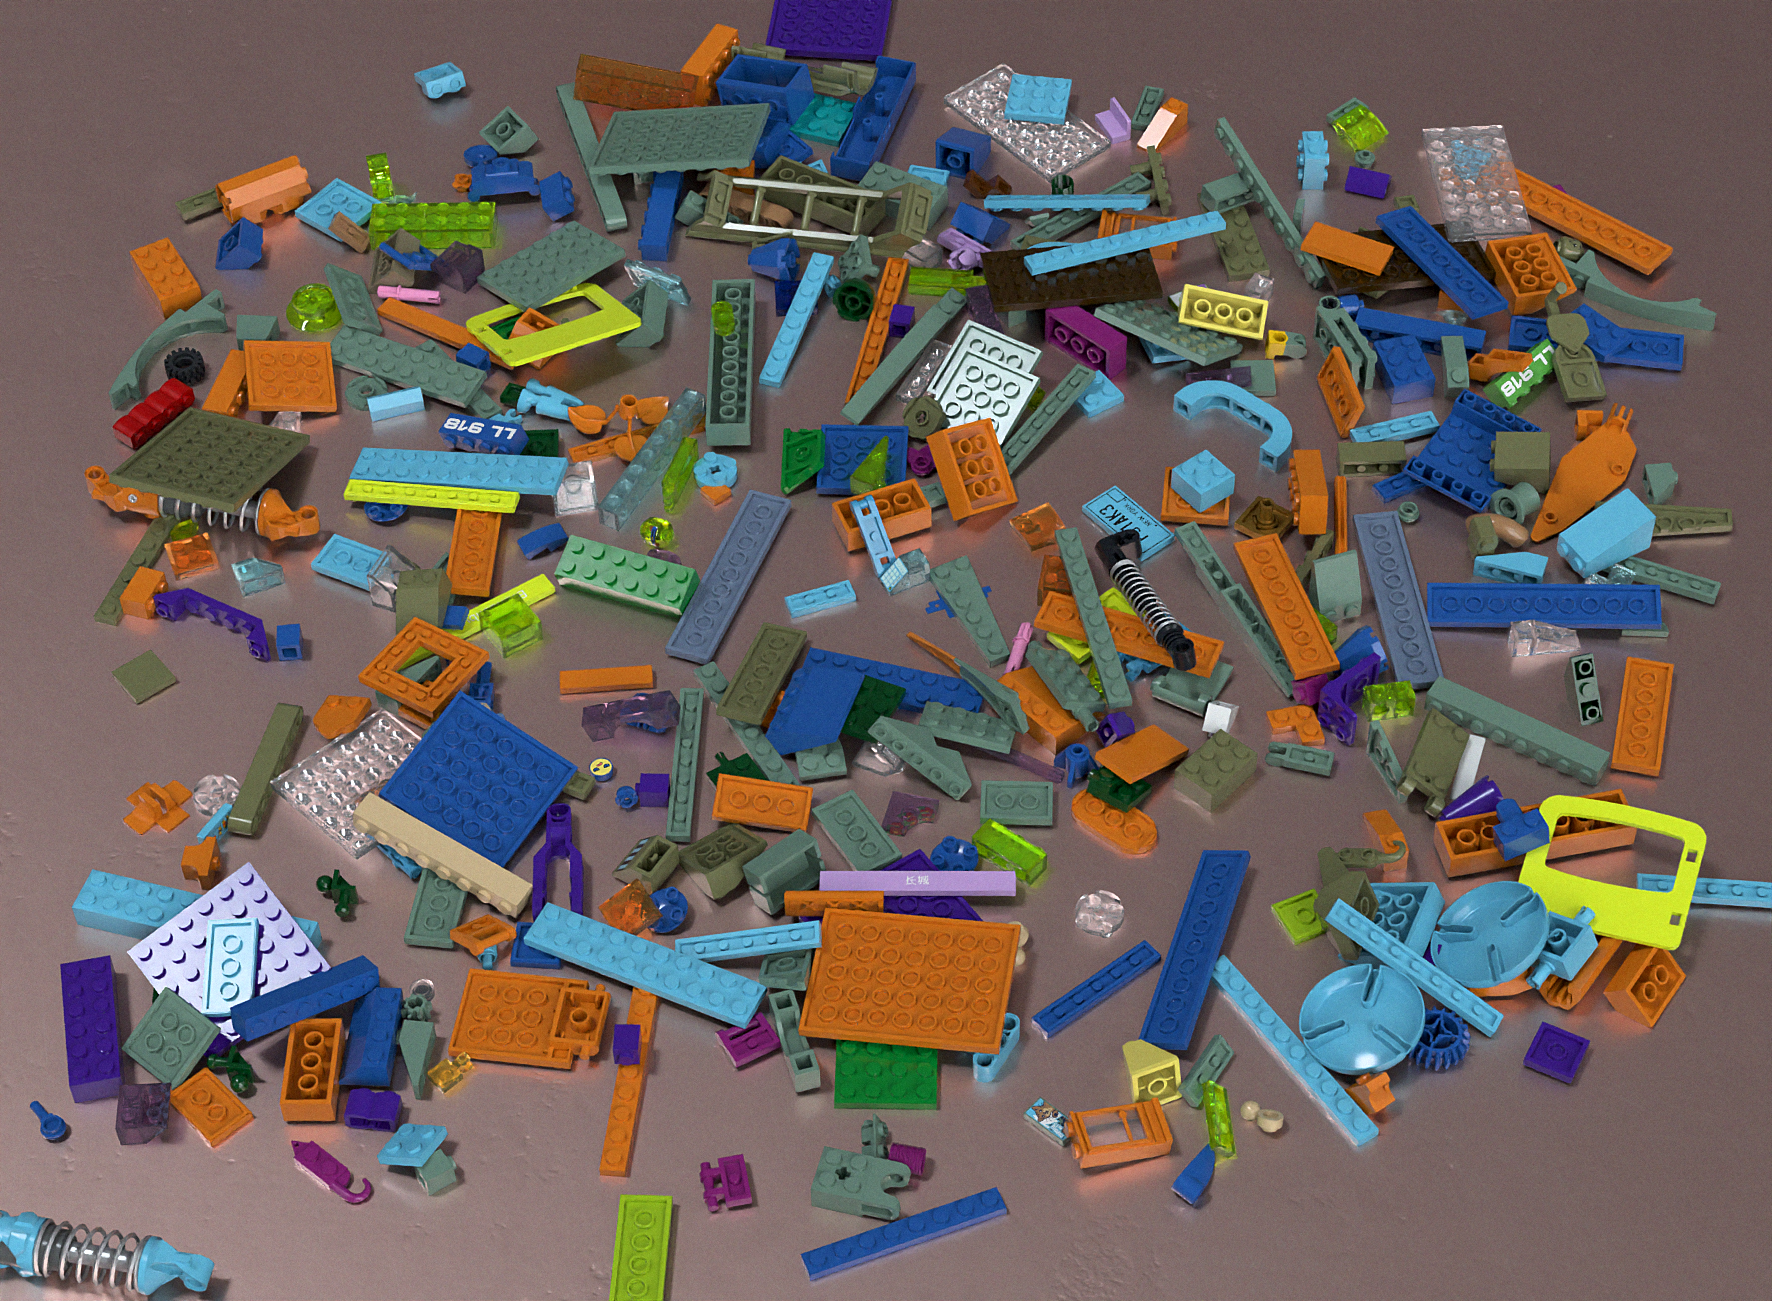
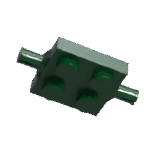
M719 752V754L715 755V759L720 766L706 773V778L715 791L719 773L768 781L748 753L729 761L723 752Z

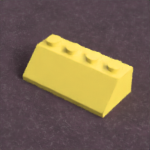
M1185 284L1180 296L1178 323L1262 340L1268 301Z

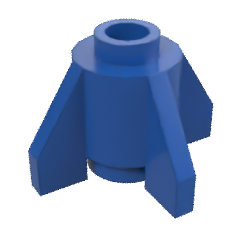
M1079 743L1070 745L1054 759V766L1066 769L1069 774L1067 788L1071 789L1075 778H1081L1086 773L1088 776L1092 769H1100L1091 757L1089 749Z

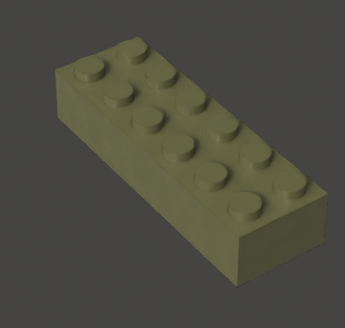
M782 155L760 177L762 179L863 188ZM766 190L763 199L803 214L807 194ZM816 195L811 218L851 234L857 199ZM867 200L864 206L859 234L868 236L886 215L885 200Z

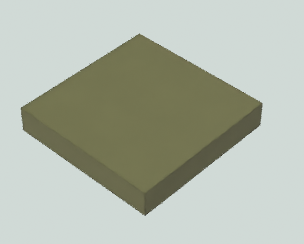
M151 649L111 672L112 677L136 704L176 682L172 672Z

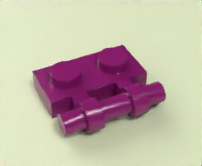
M743 1154L718 1158L719 1167L711 1168L709 1162L700 1164L701 1172L699 1177L700 1182L704 1184L705 1190L703 1192V1199L709 1211L718 1210V1201L721 1199H725L726 1208L752 1203ZM721 1179L722 1187L715 1188L714 1181Z

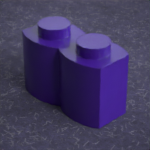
M368 1088L351 1090L344 1113L346 1126L355 1129L395 1132L403 1106L401 1096L393 1091L375 1093Z

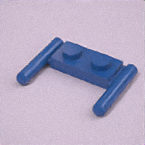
M384 242L379 245L380 250L410 270L448 271L451 267L449 263L422 245L419 246L420 253L413 251V253H403V255Z

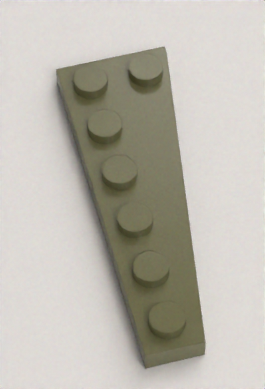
M1595 501L1594 510L1606 502ZM1644 504L1656 516L1652 536L1732 531V509Z

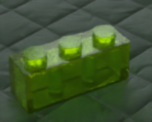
M990 818L972 836V845L976 846L979 856L1003 871H1015L1016 879L1029 887L1047 869V853L1042 848L1035 847L1021 835L1014 834L1003 824L997 823Z

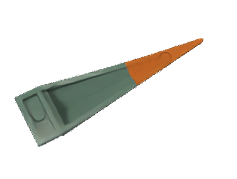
M911 631L906 635L948 665L969 683L998 713L1007 726L1023 735L1030 729L1026 721L1027 716L1020 706L1019 693Z

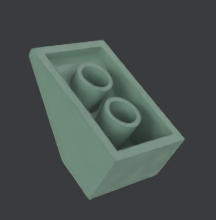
M1355 549L1312 561L1308 599L1321 625L1360 615L1362 593L1357 552Z

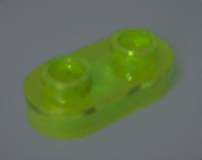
M726 301L715 302L711 306L714 332L720 336L731 335L735 331L732 305Z

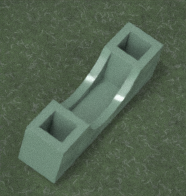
M793 990L768 995L769 1012L777 1037L781 1042V1049L796 1093L821 1087L820 1069L814 1051L810 1049L806 1037L799 1036L798 1028L801 1016Z

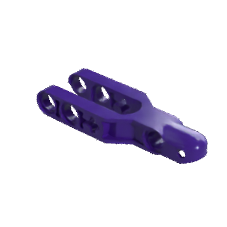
M556 803L548 807L546 843L533 857V923L547 903L548 865L558 859L570 862V907L572 912L583 915L584 866L582 854L572 844L571 808L565 803Z

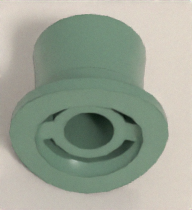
M1519 482L1510 490L1503 488L1494 492L1491 495L1492 499L1489 504L1491 513L1511 518L1522 525L1525 516L1539 509L1540 497L1532 485L1526 482Z

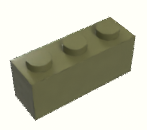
M1404 441L1337 443L1336 463L1338 476L1340 477L1394 476L1401 473L1406 466L1407 459Z

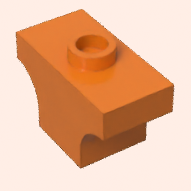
M206 837L201 844L185 846L181 861L185 880L198 881L202 890L212 889L215 871H219L220 850L216 837Z
M1369 1072L1363 1074L1356 1079V1083L1345 1089L1346 1093L1359 1104L1366 1115L1376 1113L1395 1101L1389 1088V1081L1391 1080L1386 1072L1370 1075Z

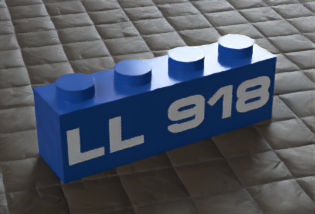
M455 413L449 414L438 431L443 443L447 447L484 454L520 455L529 441L522 425Z

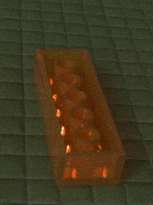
M580 54L576 69L573 99L632 111L695 107L699 76Z

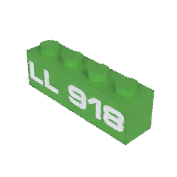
M1548 338L1535 344L1525 352L1532 353L1533 362L1523 372H1502L1482 390L1493 404L1501 408H1511L1518 402V397L1521 398L1531 391L1529 387L1538 385L1544 380L1543 375H1548L1555 370L1552 363V355L1555 348Z

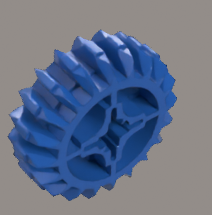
M1435 1005L1432 1010H1428L1425 1007L1426 1015L1423 1033L1412 1052L1408 1053L1409 1059L1416 1058V1065L1424 1063L1426 1069L1429 1066H1434L1437 1071L1440 1066H1443L1447 1070L1450 1064L1456 1066L1459 1060L1463 1061L1465 1054L1469 1050L1470 1033L1468 1032V1025L1463 1024L1462 1017L1455 1018V1011L1447 1013L1445 1007L1442 1010H1437Z

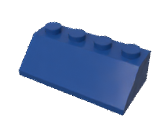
M377 987L355 1002L339 1077L340 1085L390 1086L398 1046L396 1035L398 1029H401L403 1021L401 1014L403 1009L402 1001L404 1000L402 988Z

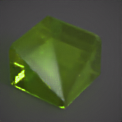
M189 519L175 525L170 533L172 542L194 543L198 523H193Z

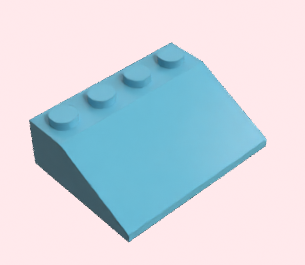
M1435 882L1370 883L1380 904L1373 923L1423 957L1445 905V900ZM1362 948L1358 960H1344L1338 954L1340 960L1356 965L1372 964V968L1378 970L1380 965L1390 967L1365 948Z

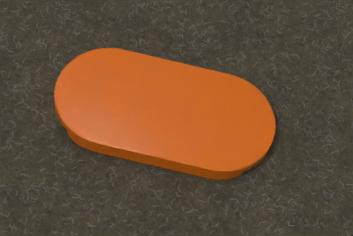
M1087 789L1081 790L1074 796L1071 807V815L1074 821L1115 849L1126 854L1136 855L1147 852L1154 846L1157 840L1155 822L1137 808L1133 807L1129 812L1125 813L1086 792Z

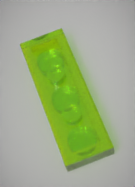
M1208 1080L1202 1084L1206 1123L1209 1132V1145L1211 1150L1226 1158H1230L1236 1154L1227 1089Z

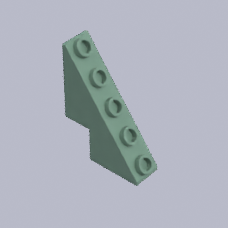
M880 716L868 730L870 735L955 800L959 801L972 786L959 751L937 746L930 728Z

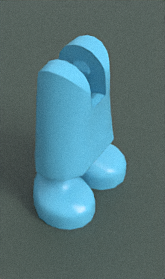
M531 378L527 382L526 389H523L520 394L517 412L524 414L529 411L531 406H536L537 414L570 421L568 407L583 406L584 403L551 385L545 387L540 384L539 380Z

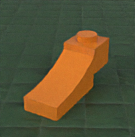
M1495 348L1488 355L1476 353L1467 362L1469 379L1487 382L1497 373L1523 372L1533 362L1532 353Z

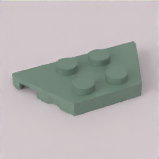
M816 948L765 954L758 977L760 984L770 988L807 990Z

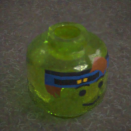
M650 517L641 524L640 535L643 542L647 545L664 548L674 537L673 526L671 522L665 519Z

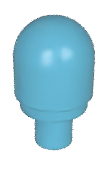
M497 945L485 949L483 953L477 955L484 970L492 969V963L497 958Z

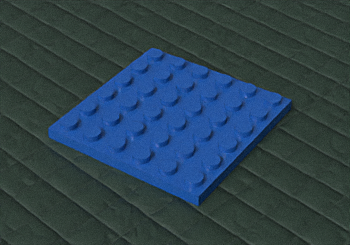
M459 691L382 788L378 797L504 868L547 812L548 807L553 804L563 791L566 784L578 770V767L464 692Z

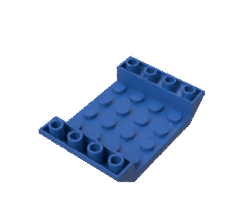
M1464 388L1455 400L1450 415L1419 456L1413 455L1402 472L1479 513H1487L1490 509L1491 495L1499 489L1506 488L1508 485L1495 481L1494 472H1490V459H1495V454H1491V440H1496V432H1541L1542 429Z

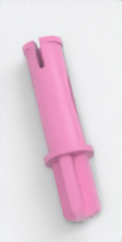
M398 285V287L379 286L377 291L379 298L388 299L391 297L398 301L440 304L441 291L402 288L401 285Z
M1022 622L1020 624L1017 636L1012 640L1013 648L1003 675L1020 669L1033 631L1031 623Z

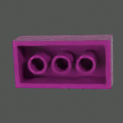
M1078 306L1046 309V342L1088 369L1095 372L1100 370L1109 380L1126 368L1127 337Z

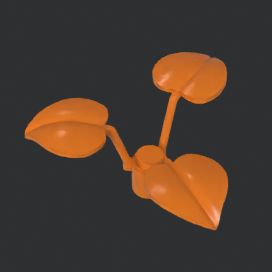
M627 394L621 397L620 405H615V409L607 419L605 412L600 407L594 405L568 407V416L571 423L579 431L586 434H597L601 431L602 425H607L618 412L623 420H628V437L622 436L617 438L614 442V451L623 460L641 463L649 456L650 445L644 436H632V418H641L642 422L647 425L664 422L668 415L669 397H649L637 400L635 396Z

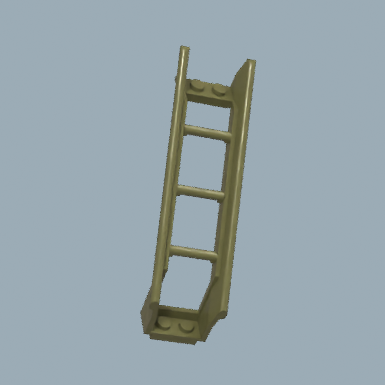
M714 170L710 173H698V181L711 182L703 218L686 229L685 236L752 243L757 238H766L792 231V235L784 238L796 239L798 248L845 253L849 249L850 244L860 235L864 206L867 200H901L895 230L876 237L867 238L871 255L902 258L907 250L922 243V238L926 235L933 196H931L930 190L912 182L884 191L731 176ZM733 186L756 189L749 225L724 223ZM766 190L807 194L800 230L759 226L758 220ZM816 195L857 199L850 235L809 231L810 229L808 228Z

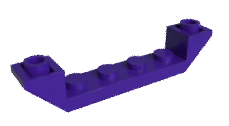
M190 588L161 593L153 597L156 611L162 617H168L176 621L185 609H188L190 612L200 614L210 621H216L229 629L243 633L247 636L249 653L254 657H260L267 661L271 659L262 619Z

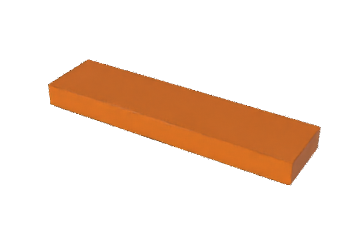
M652 665L560 671V694L653 688Z

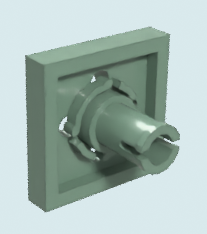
M860 234L838 260L841 283L851 278L862 279L865 274L872 278H876L879 274L880 268L878 265L872 264L868 238Z

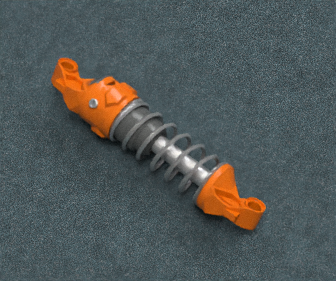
M90 466L84 473L92 499L104 501L116 512L127 510L144 514L146 518L150 519L165 518L167 514L175 515L177 520L191 516L192 522L196 523L207 510L206 518L209 526L216 523L220 512L223 513V526L225 529L232 526L236 515L239 516V529L241 532H244L248 529L252 518L255 523V532L260 536L269 538L271 541L285 536H309L316 534L320 530L319 515L316 507L306 505L298 511L292 512L284 502L280 492L273 488L264 490L261 487L259 491L262 494L258 501H252L251 496L234 513H226L221 509L205 508L196 503H184L179 499L171 497L163 498L158 494L143 493L138 489L119 487L117 484L109 483V476L101 466ZM211 511H214V518L211 522ZM227 514H231L230 521L227 525ZM243 517H247L246 524L243 528Z

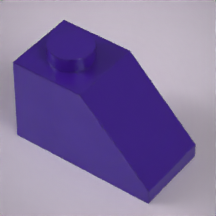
M1123 711L1107 715L1100 722L1096 733L1104 748L1134 734L1135 726L1132 719L1127 717Z

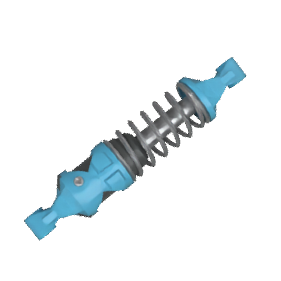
M0 1210V1269L12 1266L22 1277L44 1275L46 1278L53 1271H58L61 1280H65L71 1273L73 1263H75V1277L78 1283L85 1280L90 1266H93L92 1280L95 1286L101 1284L106 1270L110 1269L109 1284L112 1289L119 1285L123 1272H127L126 1287L128 1291L136 1289L138 1293L150 1295L161 1285L176 1277L183 1280L184 1285L191 1290L205 1291L215 1264L209 1258L198 1254L178 1252L158 1236L149 1235L140 1241L135 1233H129L123 1238L118 1230H112L107 1235L102 1227H96L90 1232L85 1224H80L73 1229L68 1221L56 1225L53 1219L37 1216L34 1212H23L19 1216L11 1217L8 1212ZM79 1229H83L87 1236L83 1243L77 1242L75 1236ZM96 1232H100L103 1237L100 1246L92 1245V1236ZM113 1235L119 1237L120 1244L117 1249L109 1247L108 1241ZM129 1238L135 1239L137 1246L134 1251L125 1250V1243ZM81 1265H85L81 1276ZM98 1267H99V1268H102V1269H101L99 1278H98V1280H97V1273H98ZM115 1270H116V1271H118V1274H117L116 1280H115V1282H114V1275H115ZM132 1273H134L133 1282L131 1284Z

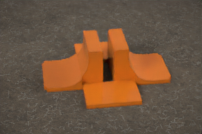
M177 780L171 781L163 788L156 783L151 785L147 782L126 798L135 809L123 818V821L139 835H143L156 824L169 833L190 817L179 806L193 796L192 792ZM161 807L167 812L163 814Z

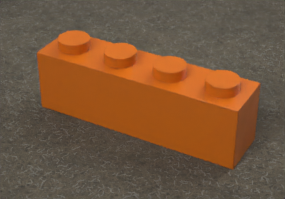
M230 350L202 410L237 418L238 409L241 404H244L247 393L244 351Z

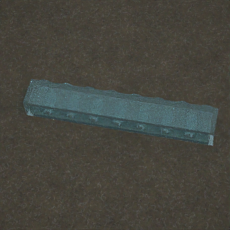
M687 387L599 504L600 524L616 531L622 528L706 413L705 394Z

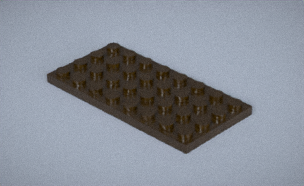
M1467 221L1431 225L1486 280L1495 279L1496 271ZM1383 230L1351 232L1394 247L1393 254L1380 276L1316 255L1336 295L1437 285Z
M1067 246L980 253V262L994 313L1163 298V290L1149 248L1033 276L1024 264L1025 256Z

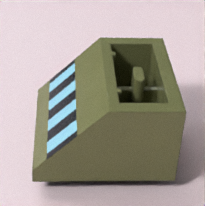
M659 835L640 839L612 872V876L652 895L680 863L678 845Z

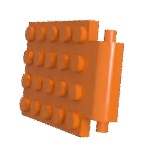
M470 968L451 1036L448 1054L454 1057L570 1069L573 1055H579L582 1060H588L590 1056L598 1054L611 994L605 991L606 987L603 984H597L595 990H589L590 985L586 980Z

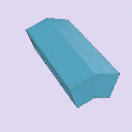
M420 386L366 398L372 422L425 410Z

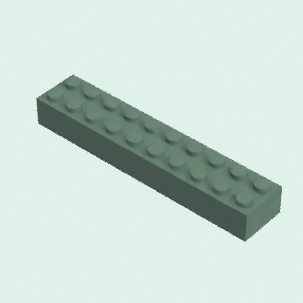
M755 279L712 280L705 425L707 446L751 445L756 309Z

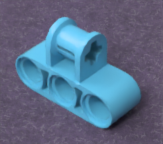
M1006 1013L999 1055L967 1052L973 1055V1076L977 1081L982 1083L992 1081L1019 1041L1020 1020L1018 1016L1013 1013Z

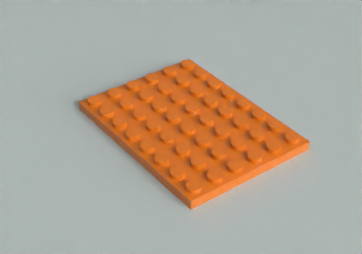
M825 907L821 925L822 947L816 948L798 1028L799 1036L999 1055L1020 940L1021 925Z

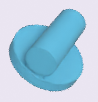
M833 274L828 275L823 286L830 298L833 297L841 284L839 278Z

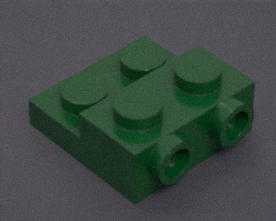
M1101 764L1099 770L1092 769L1087 777L1089 783L1086 792L1127 813L1151 794L1153 786L1143 779L1129 784Z

